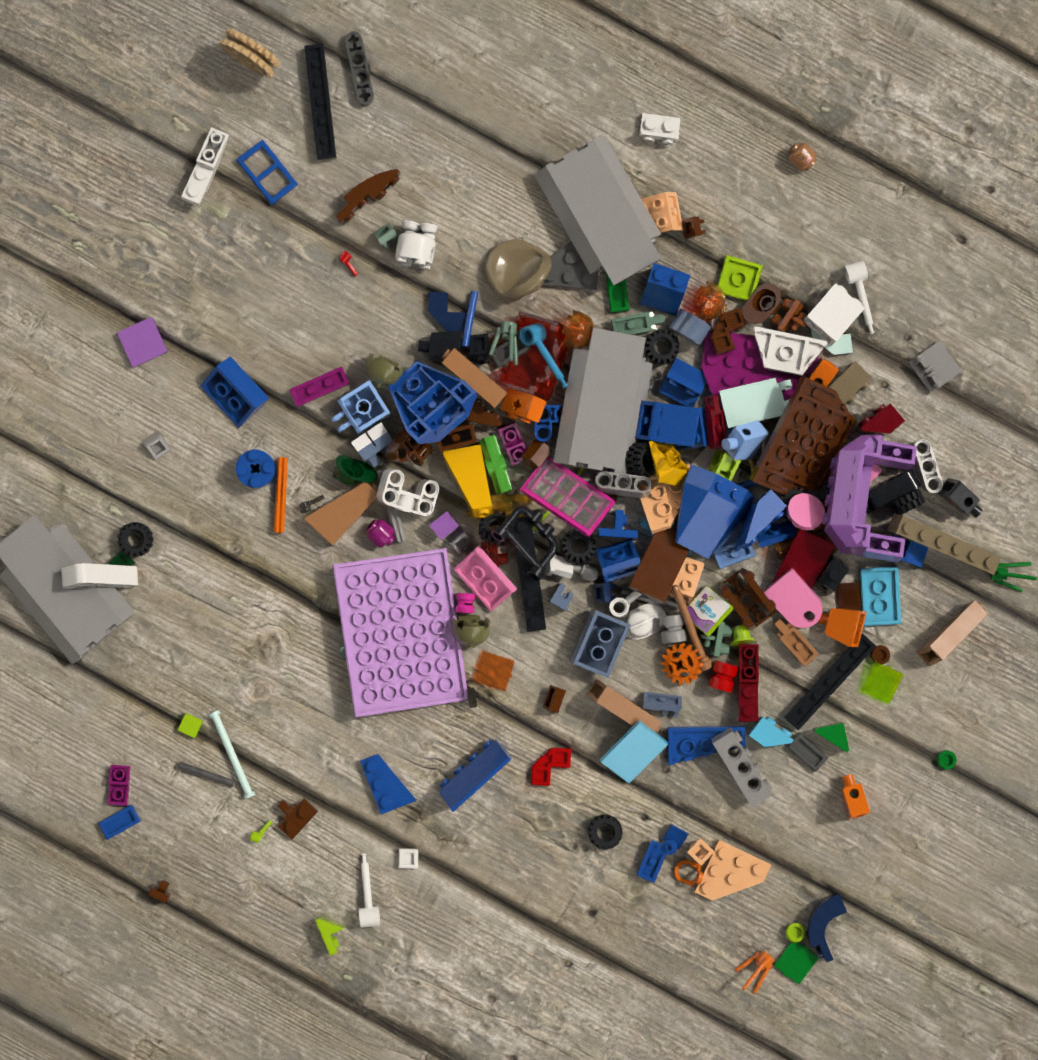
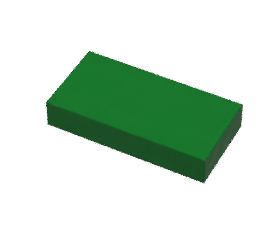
M606 275L610 313L630 311L626 279L613 285L609 276Z

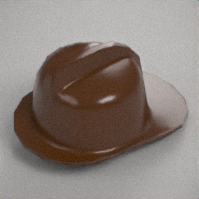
M771 283L759 286L743 307L742 314L744 319L749 323L759 324L775 314L780 307V289Z

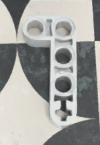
M82 563L61 568L62 588L64 589L83 586L138 587L136 566Z

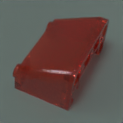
M519 311L514 321L517 324L516 330L520 332L523 327L541 323L546 329V338L542 342L561 371L572 339V330L560 322ZM530 345V350L518 356V365H514L513 359V361L509 362L508 368L502 367L497 371L495 376V383L497 385L530 394L545 401L550 400L557 383L556 377L535 345Z

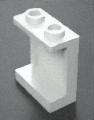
M835 283L803 322L832 346L864 310V307L858 299L852 298L843 286Z

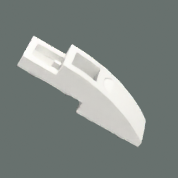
M211 127L196 160L194 170L181 196L182 200L200 206L214 178L229 134Z

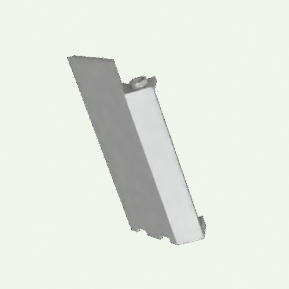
M602 136L587 142V145L579 150L574 149L567 153L561 160L549 163L534 176L589 273L598 272L601 274L606 271L613 285H616L661 259L653 245L657 242L655 239L661 233L607 138Z
M593 328L590 347L582 346L581 349H573L567 382L568 386L566 388L553 462L596 471L631 474L628 472L629 467H626L628 461H625L626 457H628L626 453L630 451L629 447L633 443L639 442L635 435L641 400L646 401L653 365L652 363L645 362L646 358H643L645 337Z
M34 514L0 542V559L5 564L3 566L4 571L0 574V577L72 665L135 614L134 610L115 587L83 586L73 589L62 588L61 568L82 563L95 564L63 524L57 528L52 526L47 530Z

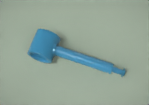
M541 323L523 327L519 333L521 342L526 346L535 345L556 379L562 383L563 388H566L568 383L566 384L564 381V375L542 342L546 338L545 327Z

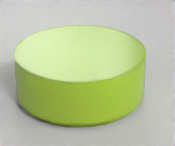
M792 923L786 928L785 936L788 941L798 943L805 937V929L799 923Z

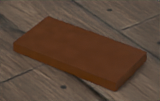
M673 526L670 529L654 534L629 586L630 589L661 604L665 603L689 552V549L675 543L677 528Z

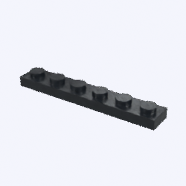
M324 44L305 45L317 160L336 159Z
M526 516L517 517L514 521L513 533L536 557L532 525L527 521ZM516 548L527 632L546 630L540 581L536 582L528 576L527 571L531 568L532 564Z
M862 633L859 646L848 647L784 718L799 730L871 653L876 645Z

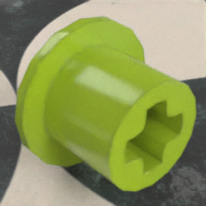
M743 625L733 627L734 641L730 643L731 646L755 642V639L750 636L749 627L746 628Z

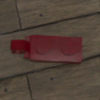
M718 395L704 397L709 450L721 449L722 440L727 439L724 409L721 410L719 406Z

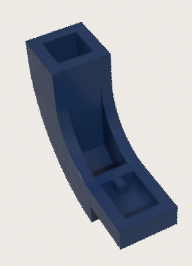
M838 892L825 897L814 907L807 924L809 944L812 948L819 946L816 948L819 958H824L826 963L834 960L825 940L826 926L833 918L847 912Z

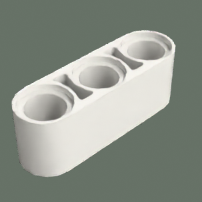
M925 439L917 440L912 446L923 443L926 447V451L923 454L916 450L915 458L923 489L930 494L938 493L943 487V482L932 446ZM925 461L929 462L932 466L929 472L923 469ZM930 480L937 482L935 490L929 488L928 483Z

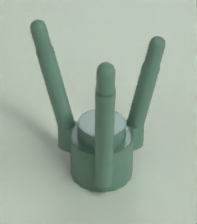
M505 321L502 322L501 327H497V333L489 355L493 354L500 335H502V339L509 340V360L513 361L514 358L515 366L518 365L516 323Z

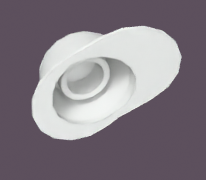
M648 603L629 611L627 616L622 619L623 622L630 624L626 636L630 639L639 640L660 631L662 628H660L658 617L666 616L663 608L659 605Z

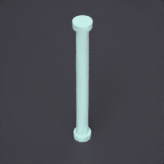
M218 710L209 714V717L212 718L236 772L245 793L244 798H250L256 794L251 790Z

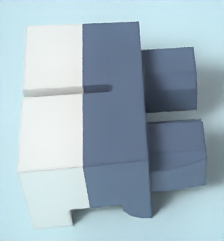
M382 422L367 431L376 447L366 433L351 442L363 460L367 461L373 468L382 463L377 454L382 450L386 454L387 447L393 441Z

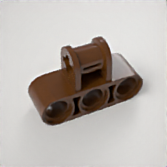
M404 427L387 447L386 457L391 462H405L410 459L416 465L422 466L425 458L432 454L434 450L429 443L418 444L406 432Z

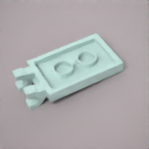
M776 378L719 391L727 428H735L736 426L756 420L760 422L781 417L789 400L784 401L782 391L792 388L791 380L777 383Z

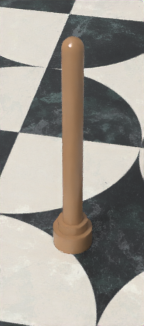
M673 585L672 591L694 648L698 650L697 655L702 656L699 662L703 663V666L698 669L701 671L708 670L713 667V662L708 655H705L679 586Z

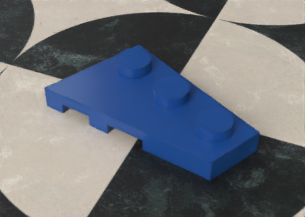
M379 754L360 760L381 814L417 801Z

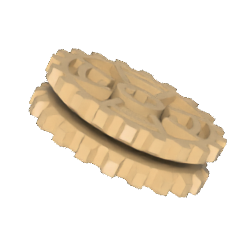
M228 28L225 32L227 39H221L218 44L220 48L247 69L252 70L256 74L258 73L262 77L271 79L274 75L272 68H278L281 64L279 59L252 38Z

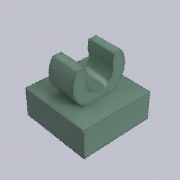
M390 223L373 233L379 243L383 244L387 249L389 248L387 241L393 239L395 243L398 242L395 237L397 233Z

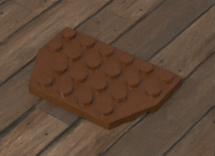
M802 375L749 478L751 481L781 494L788 493L790 489L793 491L794 486H797L799 491L800 487L804 488L802 492L806 490H821L831 471V458H834L843 448L856 423V420L849 413L848 408L842 403L835 390Z

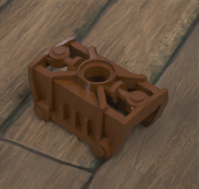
M741 568L720 583L719 587L721 589V596L729 600L742 618L743 626L753 630L776 613V604L773 600H769L754 580L755 575L753 572ZM738 573L745 579L746 589L743 585L740 586L738 584ZM728 582L731 585H735L738 595L732 594L725 583ZM745 593L752 595L753 600L750 604L742 602V596ZM756 603L763 604L770 614L766 616L764 613L759 612L757 609L759 606ZM748 609L756 614L757 624H754L748 616Z

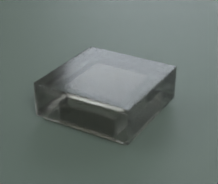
M467 688L470 708L477 707L475 688Z

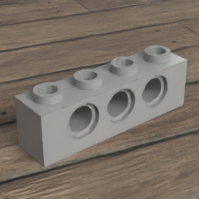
M730 727L711 738L713 745L751 807L772 796L770 793V789H772L767 779L763 780L760 776L762 771L757 762L753 764L751 761L752 754L748 747L743 748L740 743L743 739L738 731L734 732ZM737 747L738 751L731 754L728 752L729 748ZM740 763L748 764L746 769H738ZM750 779L758 780L755 785H748Z

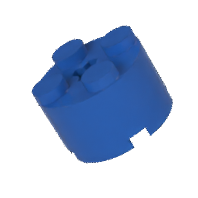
M252 449L240 456L236 464V473L244 485L251 488H263L274 480L276 464L268 453ZM253 465H260L259 473L255 472L253 474Z

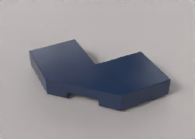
M429 292L428 312L446 332H463L467 313L448 312L449 293Z

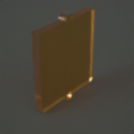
M483 651L480 662L476 665L477 671L474 681L506 691L509 678L512 677L511 672L515 660Z

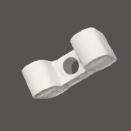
M389 468L383 472L376 496L380 503L404 512L428 516L433 512L439 493L437 482L423 479L418 483L415 494L401 490L404 483L402 471ZM395 473L396 480L391 482L390 476ZM427 484H430L431 490L429 493H426L425 487ZM389 491L391 497L388 501H386L385 494ZM424 502L425 509L421 512L420 504Z

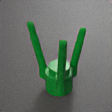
M1031 562L999 563L995 575L991 574V580H995V584H1001L1019 592H1022L1023 589L1003 580H1007V577L1036 581L1038 578L1009 573L1008 569H1006L1007 567L1032 565Z

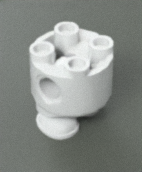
M403 220L402 227L407 231L398 237L395 253L396 262H400V265L405 267H412V264L419 265L421 269L430 270L436 247L434 234L438 230V226L429 223H421L420 225L413 221ZM421 228L424 233H423V234H420V233H416V232H418L419 229Z

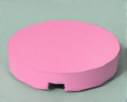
M801 493L795 495L789 501L786 512L788 519L790 518L795 527L801 530H813L822 523L825 508L815 496Z

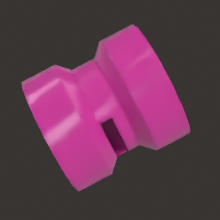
M456 593L458 605L455 612L474 613L473 601L475 600V594Z

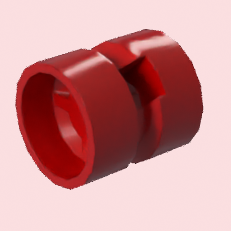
M715 660L712 669L714 675L710 676L708 686L732 693L734 686L732 678L737 676L739 667Z

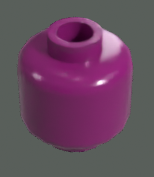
M374 519L366 528L367 539L377 547L389 546L395 538L393 536L394 528L383 519Z

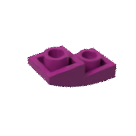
M513 421L498 427L497 429L512 466L523 462L521 456L527 449L516 422Z
M111 765L108 805L128 806L130 766Z

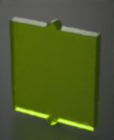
M875 661L861 688V692L872 696L875 700L879 699L890 704L904 673L892 669L890 665L886 666Z

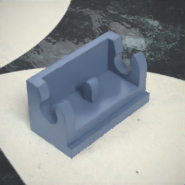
M560 583L550 602L567 612V606L573 598V593L570 592L567 598H565L567 596L566 593H563L561 596L565 585Z

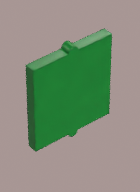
M790 942L774 966L783 972L785 977H789L800 984L819 957L808 950V946L804 947L799 942Z

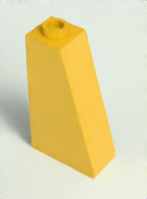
M481 444L443 451L445 464L474 518H485L493 514Z

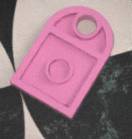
M793 568L763 591L769 600L771 599L775 602V608L793 626L799 628L811 627L821 617L822 602L820 598ZM811 611L815 617L808 620L804 617V613Z

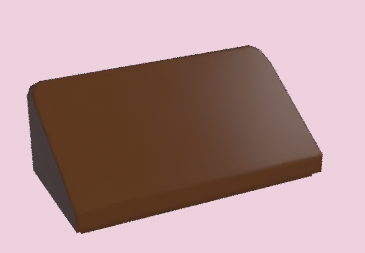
M858 582L839 584L838 598L840 609L860 610Z

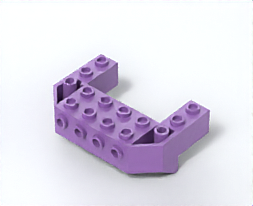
M861 435L842 448L834 458H831L830 469L833 470L832 476H829L827 483L830 492L829 495H826L825 506L828 507L822 524L825 525L824 531L841 553L898 563L903 558L905 539L870 533L871 525L865 524L871 471L874 464L910 470L915 465L917 446L882 440L883 435Z

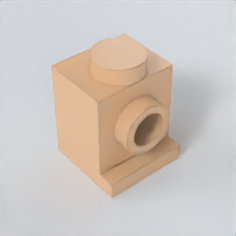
M700 838L692 843L687 853L702 865L714 853V850Z

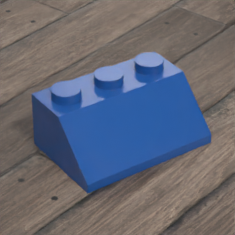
M231 356L217 365L200 385L205 393L238 428L260 410L269 399Z

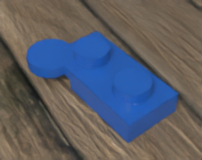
M652 839L637 876L655 883L666 854H674L677 851V843L672 839H668L662 844Z

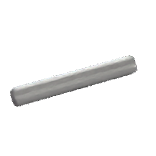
M386 468L377 470L379 482ZM389 491L385 494V500L388 501L391 497ZM386 505L391 526L394 528L396 543L403 542L406 538L398 509Z

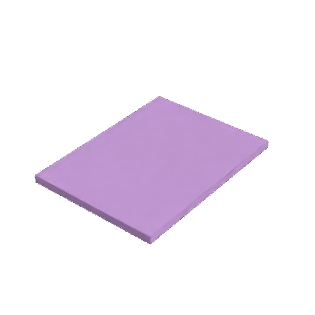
M446 548L332 565L354 717L469 700L461 644L454 638L452 632L453 618L457 620Z

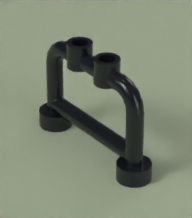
M519 506L511 512L501 526L496 525L491 534L501 542L507 537L532 564L531 568L527 571L528 576L532 580L539 582L544 576V568L557 552V541L552 535L554 527L549 523L543 525L540 521L543 515L538 510L531 511L528 507ZM520 514H524L527 517V521L539 530V535L550 543L549 551L540 562L509 528Z

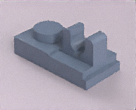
M644 692L643 709L651 711L663 710V716H666L668 711H673L674 717H678V712L682 709V696Z

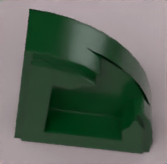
M120 550L108 564L133 566L136 562Z

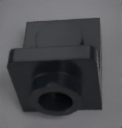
M488 334L471 335L469 341L471 363L476 365L490 363Z

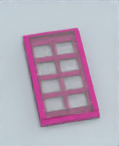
M547 457L542 465L524 483L520 491L583 535L590 537L616 502L563 465L553 462L554 459L551 457Z

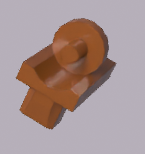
M785 299L781 308L787 311L785 317L776 314L772 319L773 325L780 332L788 333L790 329L796 331L798 326L804 328L806 324L802 320L805 314L801 312L804 306L798 300Z

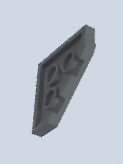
M572 241L551 257V271L543 281V286L597 290L598 272L589 273Z

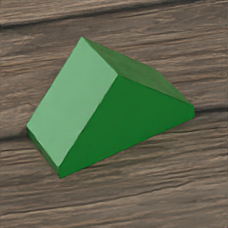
M843 722L819 726L813 729L815 733L843 751H849Z

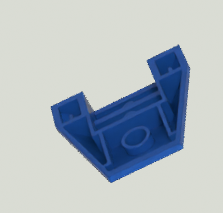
M418 361L405 370L397 382L388 386L406 432L418 444L440 442L469 417L477 397V392L466 381Z
M691 464L683 481L675 543L708 559L743 520L754 500V496L745 488L728 479Z

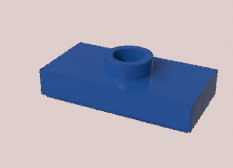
M791 520L772 525L765 533L757 537L760 548L794 538L796 530Z

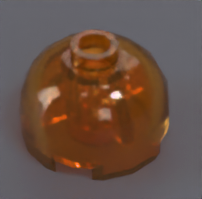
M706 281L707 285H701L693 299V302L696 304L694 309H691V314L702 320L709 321L724 313L727 304H725L726 297L722 288L710 281Z
M573 310V316L568 315L562 333L566 334L565 340H562L564 347L582 349L590 344L595 325L589 315Z

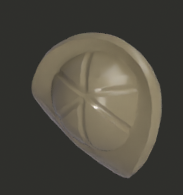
M519 239L504 241L496 245L489 253L485 263V277L496 295L506 300H516L532 294L541 288L543 281L551 271L552 260L544 250L527 241Z

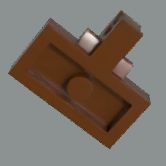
M305 798L298 806L294 803L290 806L285 800H282L278 807L284 812L282 817L285 820L278 828L293 840L315 816L318 810Z

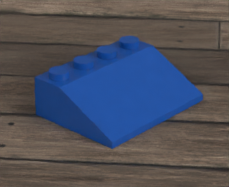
M490 739L482 746L484 750L480 754L475 752L468 759L469 764L465 767L461 765L453 772L455 776L451 780L446 778L439 785L441 789L438 792L452 812L511 761V755L497 739L494 741Z

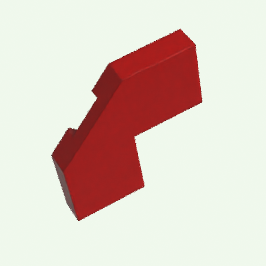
M552 747L532 765L531 785L550 786L551 767L570 768L572 749Z

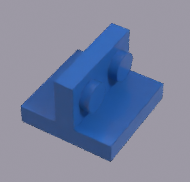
M676 358L658 392L683 406L693 408L704 389L706 379L701 370Z
M615 510L614 528H598V536L637 539L638 531L623 530V526L627 525V514H624V510Z
M632 539L596 549V555L605 583L635 574L640 565V559Z

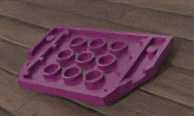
M713 331L708 332L704 338L701 370L711 395H718L721 409L723 407L719 391L776 378L777 383L791 380L792 388L782 391L784 401L791 398L802 376L765 369L755 335L730 333L735 350L716 356L710 340ZM818 356L804 372L803 376L810 377L818 365Z

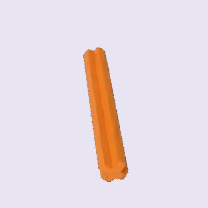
M286 457L277 458L274 513L275 533H284L288 467V459Z

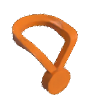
M681 860L674 867V875L680 882L689 886L701 884L704 873L701 872V865L691 860ZM689 864L697 869V874L693 881L682 879L679 876L678 869L681 865Z

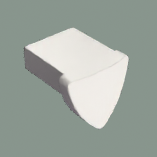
M555 554L546 566L544 575L551 576L555 574L571 579L574 565H572L571 561L568 563L566 558Z

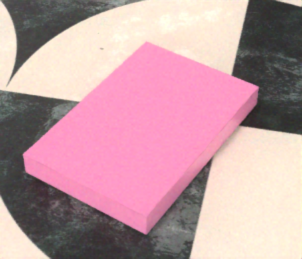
M480 546L453 569L491 612L517 590Z

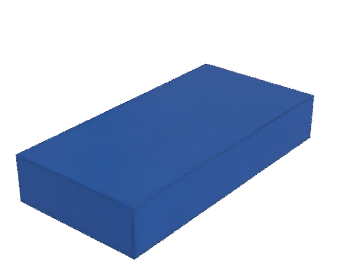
M132 804L99 822L98 825L108 840L141 822V819Z

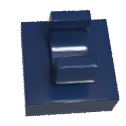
M610 583L593 584L595 603L611 602V599H615L616 595L611 596L610 590L615 588V585H610Z

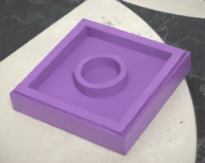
M153 317L117 332L133 368L168 353Z

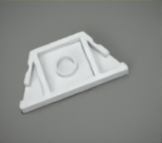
M754 327L755 338L765 369L802 376L827 345V341Z

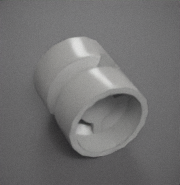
M682 614L658 617L660 628L663 629L661 633L662 644L687 641L686 632L682 629L684 625Z

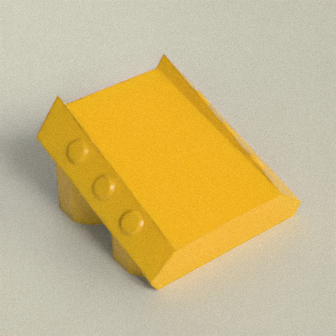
M650 441L649 447L658 484L662 482L675 485V488L682 485L689 467L681 461L679 452L674 446Z

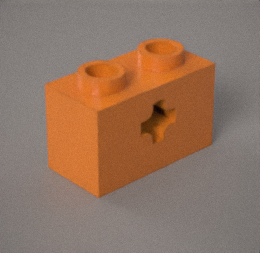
M508 388L500 410L506 412V416L517 420L520 417V421L528 424L531 421L539 423L547 401Z

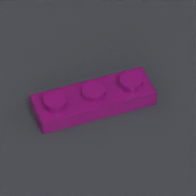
M341 366L289 390L296 406L300 407L350 385Z

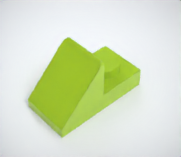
M317 917L315 921L330 956L338 953L340 944L337 937H333L332 934L343 930L345 926L323 917Z

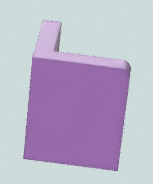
M448 511L429 525L441 540L459 527Z

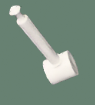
M864 261L845 265L844 271L848 284L855 283L859 301L864 307L862 312L865 324L869 327V334H873L875 332L872 327L873 320L862 282L868 279L866 265Z
M633 591L625 599H613L609 606L612 616L617 619L626 617L630 604L642 594ZM621 603L625 606L622 613L614 611L616 604Z
M366 853L360 855L363 862L361 863L365 904V908H359L361 928L380 926L379 907H372L369 864L366 863Z

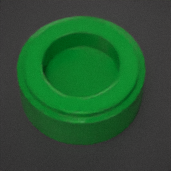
M943 750L937 755L939 767L949 770L956 765L957 758L953 752Z

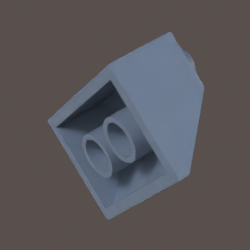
M591 608L569 662L609 678L630 624Z

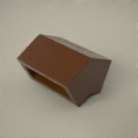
M535 439L521 457L526 465L531 466L535 470L542 465L552 452V449L544 442Z
M550 685L542 708L558 713L566 690Z

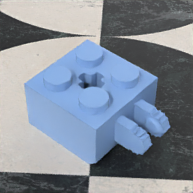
M369 380L338 400L343 411L332 417L331 420L332 422H337L346 415L350 421L339 426L337 429L339 433L353 425L356 432L360 434L391 415V413ZM360 404H369V410L367 412H360Z

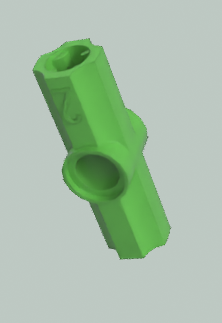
M493 435L480 439L485 456V464L489 476L492 478L495 492L498 495L512 490L507 474L508 469L503 454L500 452L497 438Z

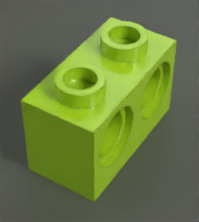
M717 449L707 470L732 481L741 460H734L729 454Z

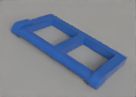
M263 139L236 159V162L243 168L271 206L298 186V183ZM261 148H264L275 163L255 177L244 161ZM279 168L290 184L271 197L260 181Z

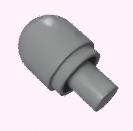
M583 564L582 566L574 565L573 571L579 573V577L582 579L595 581L598 578L599 573L595 567L588 564Z

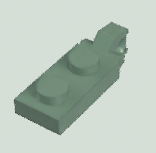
M653 312L611 319L614 332L630 335L650 332L656 329V325L665 323L664 315L654 316Z

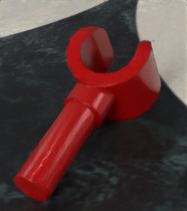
M344 251L340 255V260L355 277L358 273L349 262L352 256L347 251Z

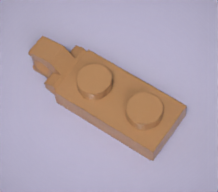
M779 618L773 623L779 630L777 633L779 639L804 667L819 655L802 634L790 623L785 625Z

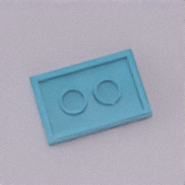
M898 566L860 568L861 611L867 612L864 626L901 624Z
M638 720L607 751L600 761L626 782L630 783L668 745V742Z

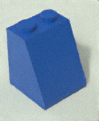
M654 263L640 305L676 316L691 275Z

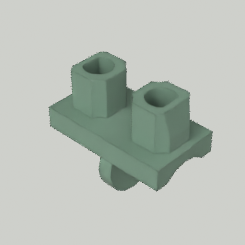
M722 622L709 637L700 634V638L705 639L704 646L709 647L708 655L719 657V655L729 654L730 647L728 644L722 643V637H731L733 627Z

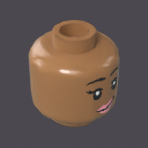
M805 142L801 144L795 143L789 149L788 160L799 171L809 170L817 161L815 159L817 156L815 151Z

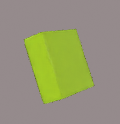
M185 713L178 731L196 738L203 720Z

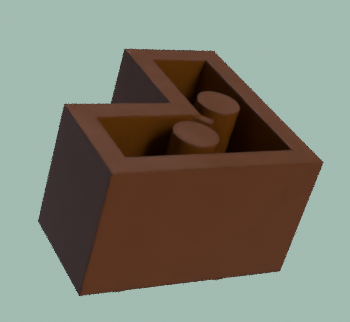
M473 424L457 427L440 442H437L440 453L477 444Z

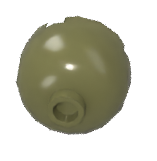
M369 353L365 370L367 376L373 380V385L383 388V385L389 386L399 380L405 367L398 368L399 364L382 356L376 359L373 358L374 354Z
M460 615L458 620L453 618V636L459 643L465 645L466 648H475L476 645L483 643L488 638L490 620L486 617L485 621L481 620L479 615Z

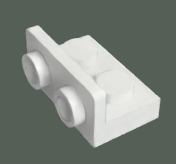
M643 113L639 137L648 142H654L657 139L662 140L664 144H673L678 141L680 118Z

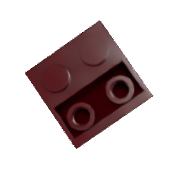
M883 403L872 411L874 414L872 417H865L858 423L859 428L856 431L864 434L888 435L904 423L905 420L891 403L888 405Z

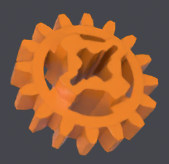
M676 643L672 645V648H667V653L662 655L666 659L661 662V665H665L662 672L668 673L667 679L673 678L672 683L679 681V685H683L685 682L689 684L692 680L694 681L698 678L696 674L702 673L698 669L703 666V663L699 662L702 656L696 655L697 649L691 650V644L685 647V643H681L679 646ZM676 652H682L680 656L674 655ZM684 672L690 673L687 676H682Z

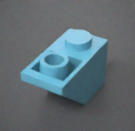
M761 716L758 723L748 733L750 737L764 747L790 744L794 741L790 738L792 734L785 728L778 729L775 726L777 722L769 716L766 718Z

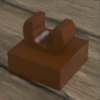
M699 216L682 220L685 239H692L706 233V230H701L700 224L704 223V220L699 219Z
M162 880L159 887L153 886L148 895L164 903L168 902L171 893L166 892L170 883Z

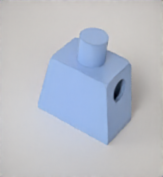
M759 420L739 425L732 430L727 439L722 440V448L734 460H752L769 433Z

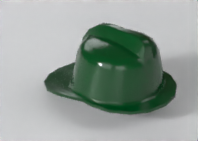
M344 455L336 457L335 462L337 466L333 472V477L343 484L351 486L358 481L371 483L376 480L377 473L368 463Z

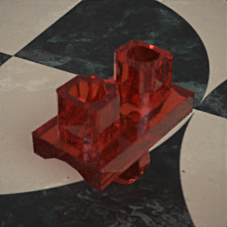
M481 542V549L487 555L489 554V558L497 567L509 562L507 553L498 554L496 544L490 546V542L487 544Z

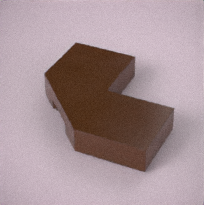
M741 308L722 313L710 338L716 356L735 350L729 332L747 326Z

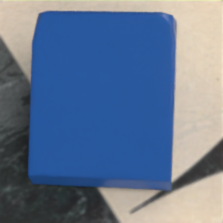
M671 823L662 840L672 839L677 843V849H680L689 833Z

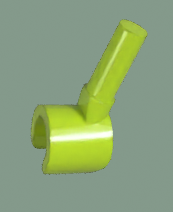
M268 820L260 832L253 830L250 840L255 843L260 842L263 834L273 822Z

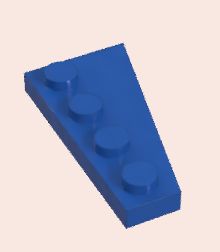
M745 726L668 727V765L717 753L718 751L713 745L711 738L730 727L734 732H739L743 739L740 743L745 747ZM733 746L729 750L737 749V747Z

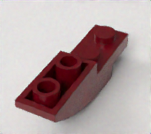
M739 644L738 723H758L759 644Z

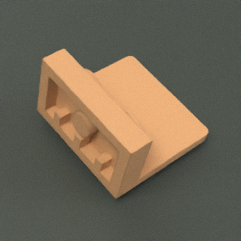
M664 192L641 198L660 233L683 230L676 192Z
M686 557L673 584L679 586L684 601L687 604H690L694 597L704 567L703 562ZM671 588L667 597L675 599Z

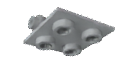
M940 340L909 362L930 393L939 389L962 372Z

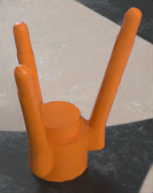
M764 950L761 953L757 951L754 956L735 969L738 972L754 960H757L755 964L759 967L742 987L743 990H746L759 972L764 970L753 990V993L756 994L768 971L772 968V963L775 960Z

